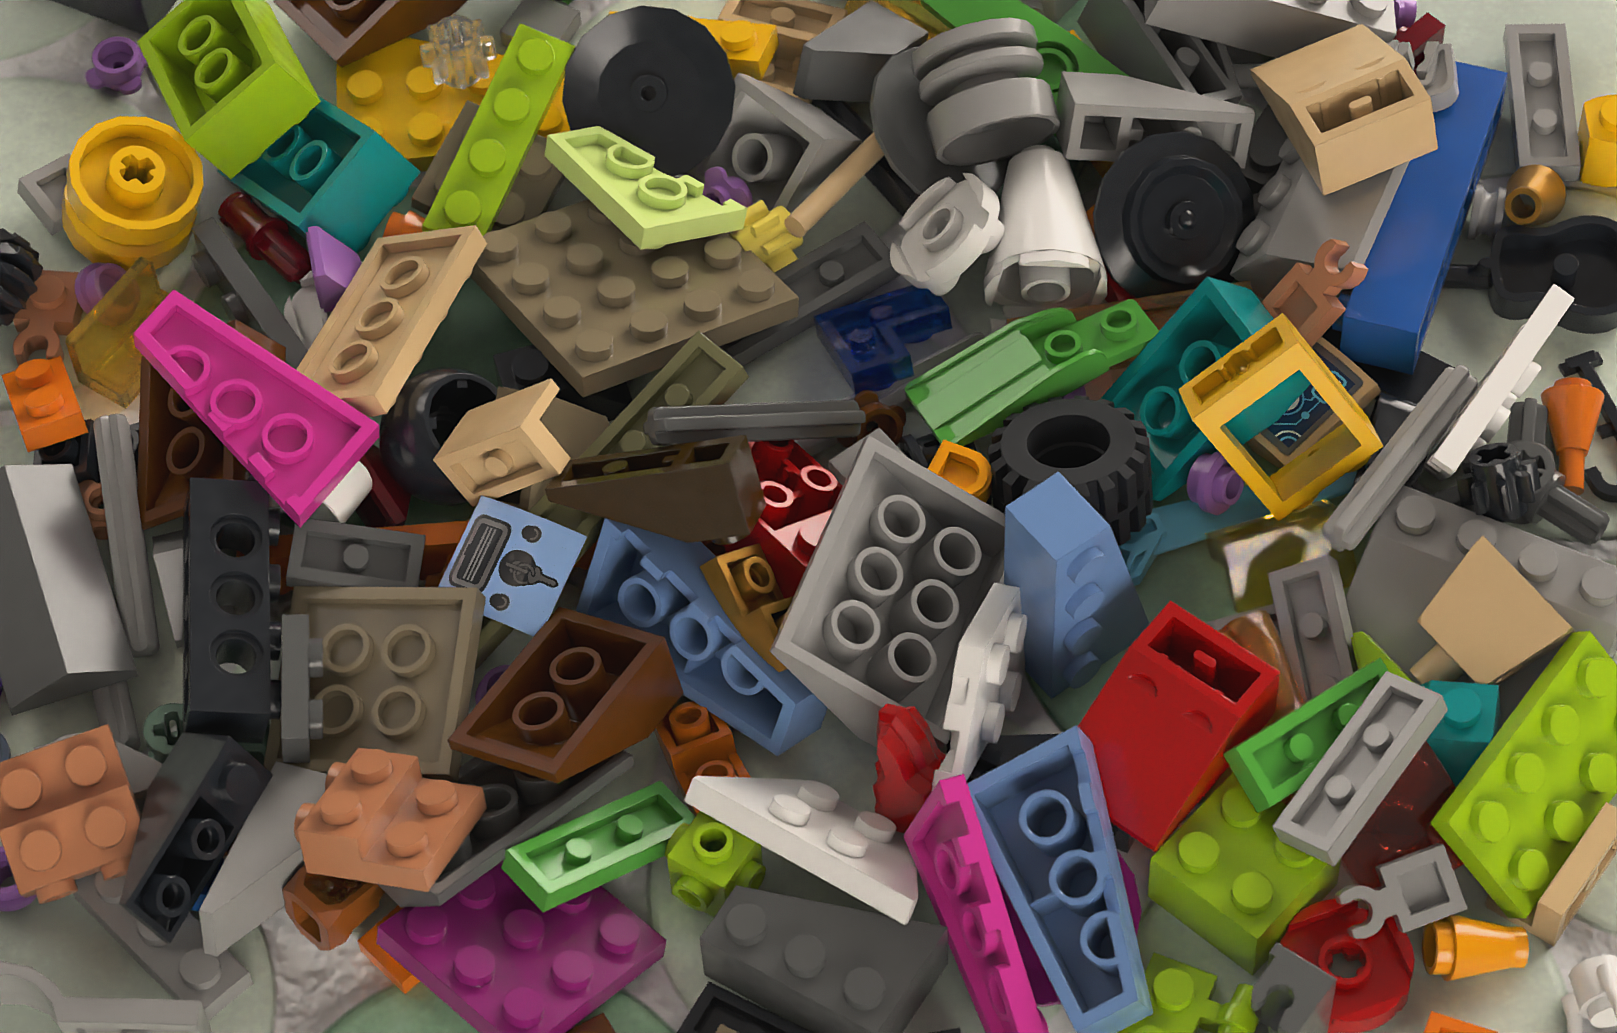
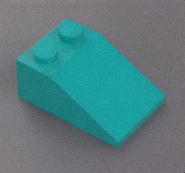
M320 96L318 97L321 102L309 111L303 121L292 126L271 144L258 160L247 165L235 177L230 179L219 169L217 170L225 179L251 196L253 200L274 216L282 219L290 228L306 240L308 227L318 226L356 253H359L366 247L372 232L389 211L406 197L409 186L421 173L376 131Z
M1207 276L1100 398L1114 402L1115 408H1127L1134 413L1136 421H1142L1150 444L1153 500L1161 501L1185 485L1189 471L1200 455L1204 453L1213 454L1218 451L1192 421L1178 389L1274 320L1251 289ZM1298 370L1224 425L1243 445L1278 421L1311 383Z

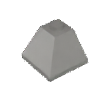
M738 73L734 79L736 90L732 122L716 151L691 171L683 173L682 176L689 175L705 184V172L712 167H722L725 169L727 176L738 177L748 185L752 194L753 204L763 200L768 211L781 205L791 214L859 147L861 140L819 108L746 74Z

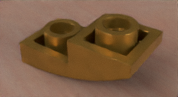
M760 543L716 556L701 565L700 568L710 589L742 637L778 672L788 670L770 652V649L793 597L784 599Z

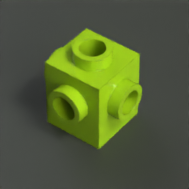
M702 811L698 812L690 825L682 823L674 831L665 850L672 895L678 897L690 908L705 912L712 917H715L736 885L759 890L766 874L761 844Z

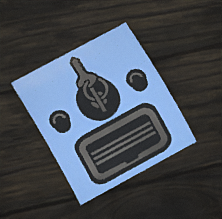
M481 495L438 587H477L486 597L483 616L534 637L545 622L549 620L587 536L525 510Z

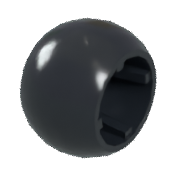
M441 367L432 369L407 380L399 392L395 404L389 409L387 414H382L379 427L380 453L384 465L393 480L413 497L428 503L450 506L467 503L468 501L433 459L469 410L496 400L497 388L481 375L457 368Z

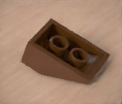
M274 0L273 2L340 67H343L452 17L468 0Z
M236 319L226 323L286 363L285 346ZM142 356L137 497L141 526L143 530H147L183 516V507L190 477L248 481L251 474L150 362Z
M559 606L448 738L450 748L555 783H559L648 738L683 694L666 639L663 636Z

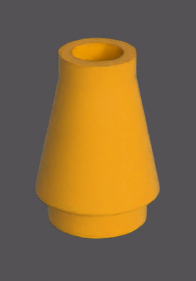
M1453 914L1426 924L1423 929L1422 957L1426 972L1430 975H1441L1445 981L1507 968H1524L1528 961L1529 941L1524 927H1508Z

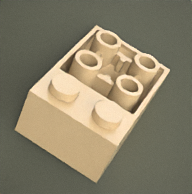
M1363 24L1250 69L1252 78L1323 196L1438 149L1432 101L1406 58Z

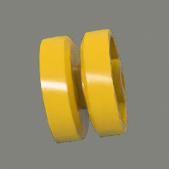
M119 116L95 124L78 139L69 159L66 175L67 183L64 188L61 204L63 229L73 247L92 263H113L122 267L127 273H147L169 265L186 249L192 235L191 228L195 226L197 207L200 203L204 186L203 167L198 154L172 126L148 117Z

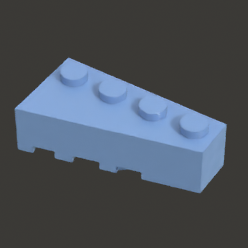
M1059 471L1005 506L1004 585L1020 588L1021 612L1027 616L1024 639L1025 671L1052 699L1068 687L1076 689L1088 683L1097 674L1102 664L1129 647L1150 623L1110 525Z
M605 518L576 608L577 612L665 637L683 695L698 705L706 707L709 712L776 756H779L821 728L828 708L789 670L778 672L747 643L721 608L700 568L701 565L716 556L701 541L687 543Z
M1076 725L967 783L992 864L1076 1033H1117L1153 1014V1008L1093 743Z

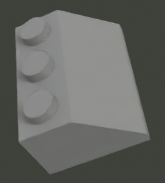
M1287 138L1279 151V157L1283 159L1276 175L1265 184L1258 196V202L1262 206L1257 217L1246 227L1237 241L1236 247L1240 250V253L1230 275L1264 300L1297 262L1311 265L1314 268L1315 255L1318 249L1329 239L1345 241L1350 246L1338 261L1339 272L1351 261L1365 264L1410 161L1323 196L1290 139Z

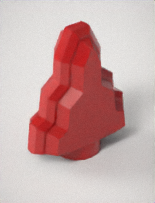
M886 703L878 711L876 737L879 759L875 762L878 780L872 785L876 798L874 810L875 813L891 820L896 826V832L905 834L931 794L935 770L940 768L946 755L938 749L928 723L915 706L901 707Z

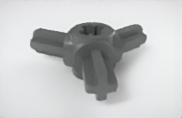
M1526 398L1524 402H1514L1510 408L1507 443L1514 445L1518 451H1521L1523 461L1528 459L1536 460L1541 488L1534 491L1536 501L1528 503V511L1520 518L1509 521V523L1537 524L1544 518L1585 545L1595 544L1602 537L1610 521L1608 514L1564 487L1566 476L1555 470L1553 453L1545 446L1548 409L1546 406L1538 404L1537 399ZM1457 485L1433 494V497L1475 512L1474 505L1461 506Z

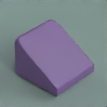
M308 227L306 238L320 309H324V313L333 311L361 266V259L355 251L320 227Z

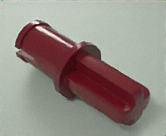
M244 191L235 192L222 202L218 210V215L221 217L219 221L226 227H229L246 243L248 254L255 260L267 262L287 282L295 281L301 285L300 280L312 270L309 252L289 235L287 224L279 217H270Z

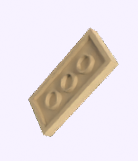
M477 226L377 238L296 370L367 417L387 414L389 409L395 404L397 396L412 370L421 360L423 352L438 326L446 318L448 309L464 282L472 274L474 265L487 245Z

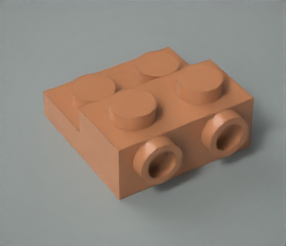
M108 724L0 762V839L21 896L27 898L36 895L39 904H45L77 892L78 888L75 880L101 871L104 881L127 875L141 813Z
M358 748L347 763L335 762L332 764L326 776L325 792L316 804L304 803L300 806L294 821V835L300 843L308 873L428 892L483 815L487 806L483 787L453 783L447 780L422 778L418 756L391 753L380 749Z

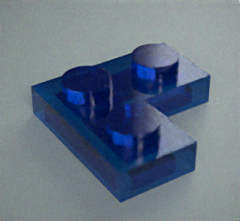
M913 285L813 316L819 340L855 395L864 390L881 391L892 386L894 382L913 377L914 371L911 355L903 344L920 343L928 340L933 334L953 328L950 310L940 295H935L928 288H917Z

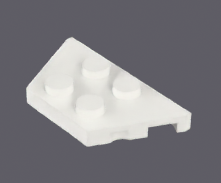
M1552 285L1526 324L1521 326L1481 379L1476 392L1428 455L1423 466L1425 471L1442 482L1452 476L1459 465L1462 466L1463 463H1469V455L1472 451L1492 440L1510 415L1511 411L1509 409L1517 398L1523 395L1542 367L1534 362L1533 358L1575 299L1557 285Z
M994 583L959 642L952 688L943 729L951 730L950 750L940 768L935 770L932 791L939 780L964 774L967 782L987 743H997L1001 734L1005 711L1013 712L1016 708L1021 689V680L1025 674L1024 639L1027 627V616L1021 612L1019 587Z
M696 776L692 779L684 802L898 922L904 925L909 922L918 901L916 866L903 835L895 831V824L888 818L874 812H860L840 801L839 794L833 788L813 780Z

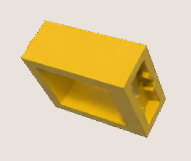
M1284 313L1280 314L1178 389L1192 421L1278 522L1294 510H1300L1310 505L1317 498L1319 492L1346 473L1360 469L1368 462L1372 454L1383 447L1368 416ZM1300 370L1341 419L1343 424L1268 477L1224 424Z

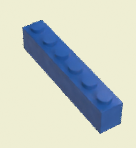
M1455 61L1459 88L1458 98L1450 107L1433 112L1438 149L1410 160L1364 265L1368 268L1366 277L1358 286L1353 288L1351 295L1341 293L1338 298L1346 310L1332 324V330L1342 332L1340 351L1350 360L1413 375L1474 198L1476 184L1479 183L1502 116L1507 72Z

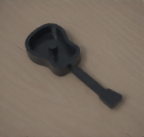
M1584 215L1569 218L1542 228L1523 225L1503 227L1494 236L1490 257L1480 259L1476 265L1451 264L1443 288L1487 289L1491 308L1495 314L1509 320H1522L1530 318L1552 285L1555 284L1575 298L1557 326L1584 334L1608 332L1617 328V222L1602 216Z

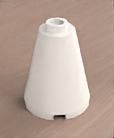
M1029 146L1015 155L1008 163L998 220L1004 224L1005 230L1000 243L989 252L983 281L985 302L990 307H992L993 301L1002 305L1003 316L1012 320L1050 308L1062 307L1071 311V308L1078 307L1087 302L1088 311H1091L1098 307L1107 296V273L1069 160L1062 153L1055 151L1049 146Z

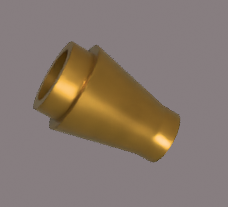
M1538 164L1524 166L1518 169L1508 180L1504 207L1509 219L1517 224L1540 225L1548 223L1560 214L1565 205V185L1560 176L1549 167ZM1520 194L1532 197L1535 202V210L1531 205L1523 203Z

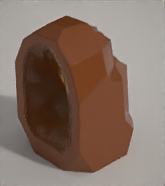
M305 865L296 872L282 889L286 913L300 933L321 951L332 950L345 943L353 930L379 907V899L385 893L375 883L308 873Z

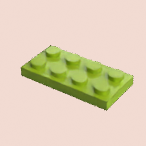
M1591 631L1572 632L1430 822L1507 918H1527L1606 802L1610 803L1617 793V665Z

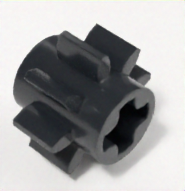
M1491 443L1475 449L1469 455V463L1462 464L1464 475L1456 477L1461 506L1474 505L1476 515H1483L1502 523L1513 521L1523 516L1528 511V503L1536 501L1534 491L1541 488L1536 460L1528 459L1523 461L1521 451H1518L1514 445L1509 443Z

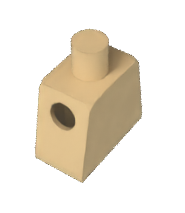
M1481 536L1417 620L1437 644L1413 665L1409 671L1421 684L1430 680L1455 682L1466 672L1477 684L1500 685L1564 643L1570 634L1576 631L1484 536Z

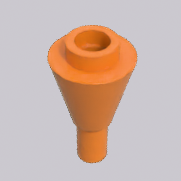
M1568 377L1557 380L1554 386L1544 390L1541 393L1542 404L1548 409L1547 423L1555 453L1559 457V472L1566 476L1564 487L1576 495H1581L1584 493L1585 457L1589 452L1605 395L1601 390L1593 387L1592 383L1586 379Z

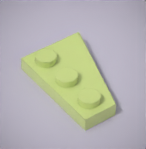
M600 126L547 135L544 156L640 250L659 249L667 244L744 229L748 208L732 199L723 202V206L702 195L703 183L689 175L674 178L653 168L654 156Z

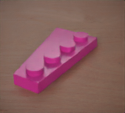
M174 289L133 333L134 345L299 528L303 526L379 438L378 423Z
M961 774L939 780L903 837L941 926L948 927L949 947L985 1033H1049L1047 1022L1042 1012L1037 1008L965 775Z

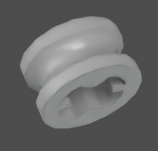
M1476 184L1468 239L1475 240L1478 235L1485 234L1489 236L1490 242H1493L1494 236L1501 229L1506 188H1499L1495 193H1488L1485 191L1484 185Z

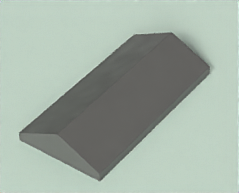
M72 464L4 465L0 468V678L10 712L13 716L138 677Z
M623 750L559 783L477 757L472 758L460 767L458 783L483 787L487 809L428 892L388 885H378L399 907L442 905L503 861L506 849L539 835L634 766L633 755Z

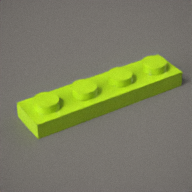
M519 23L422 225V232L473 225L477 226L482 236L491 232L565 76V66L575 50V45Z

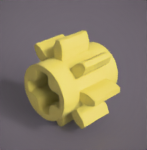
M763 200L747 207L744 229L728 234L732 239L740 243L743 250H751L774 273L798 260L793 250L803 244L802 237L793 236L785 227L784 221L790 215V212L781 205L768 211Z

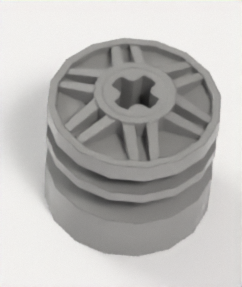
M998 18L965 24L933 37L912 53L911 67L914 77L920 81L918 88L920 99L927 105L935 106L928 113L926 122L936 158L943 164L965 166L1006 159L1019 154L1029 146L1044 143L1058 131L1061 122L1051 86L1042 79H1036L1042 72L1044 61L1042 55L1036 50L1038 40L1034 26L1027 20Z

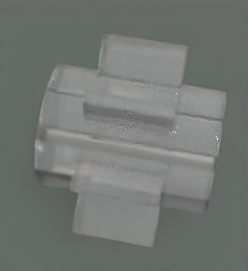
M452 14L440 20L435 26L429 25L427 27L430 43L421 45L420 52L423 67L432 68L436 85L444 82L451 87L462 90L474 85L480 78L487 79L489 77L487 61L493 60L497 56L494 36H484L481 19L478 18L472 21L465 16Z

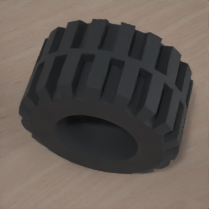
M1075 395L1074 399H1062L1061 396L1048 398L1046 403L1038 404L1035 402L1023 407L1021 414L1012 413L1003 420L1004 427L995 429L991 436L992 445L988 446L989 464L992 473V498L995 509L1005 514V506L1059 471L1110 525L1119 546L1131 540L1130 532H1140L1147 524L1146 516L1151 515L1153 509L1149 438L1142 421H1136L1134 413L1127 408H1115L1114 402L1105 399L1098 401L1089 400V396Z

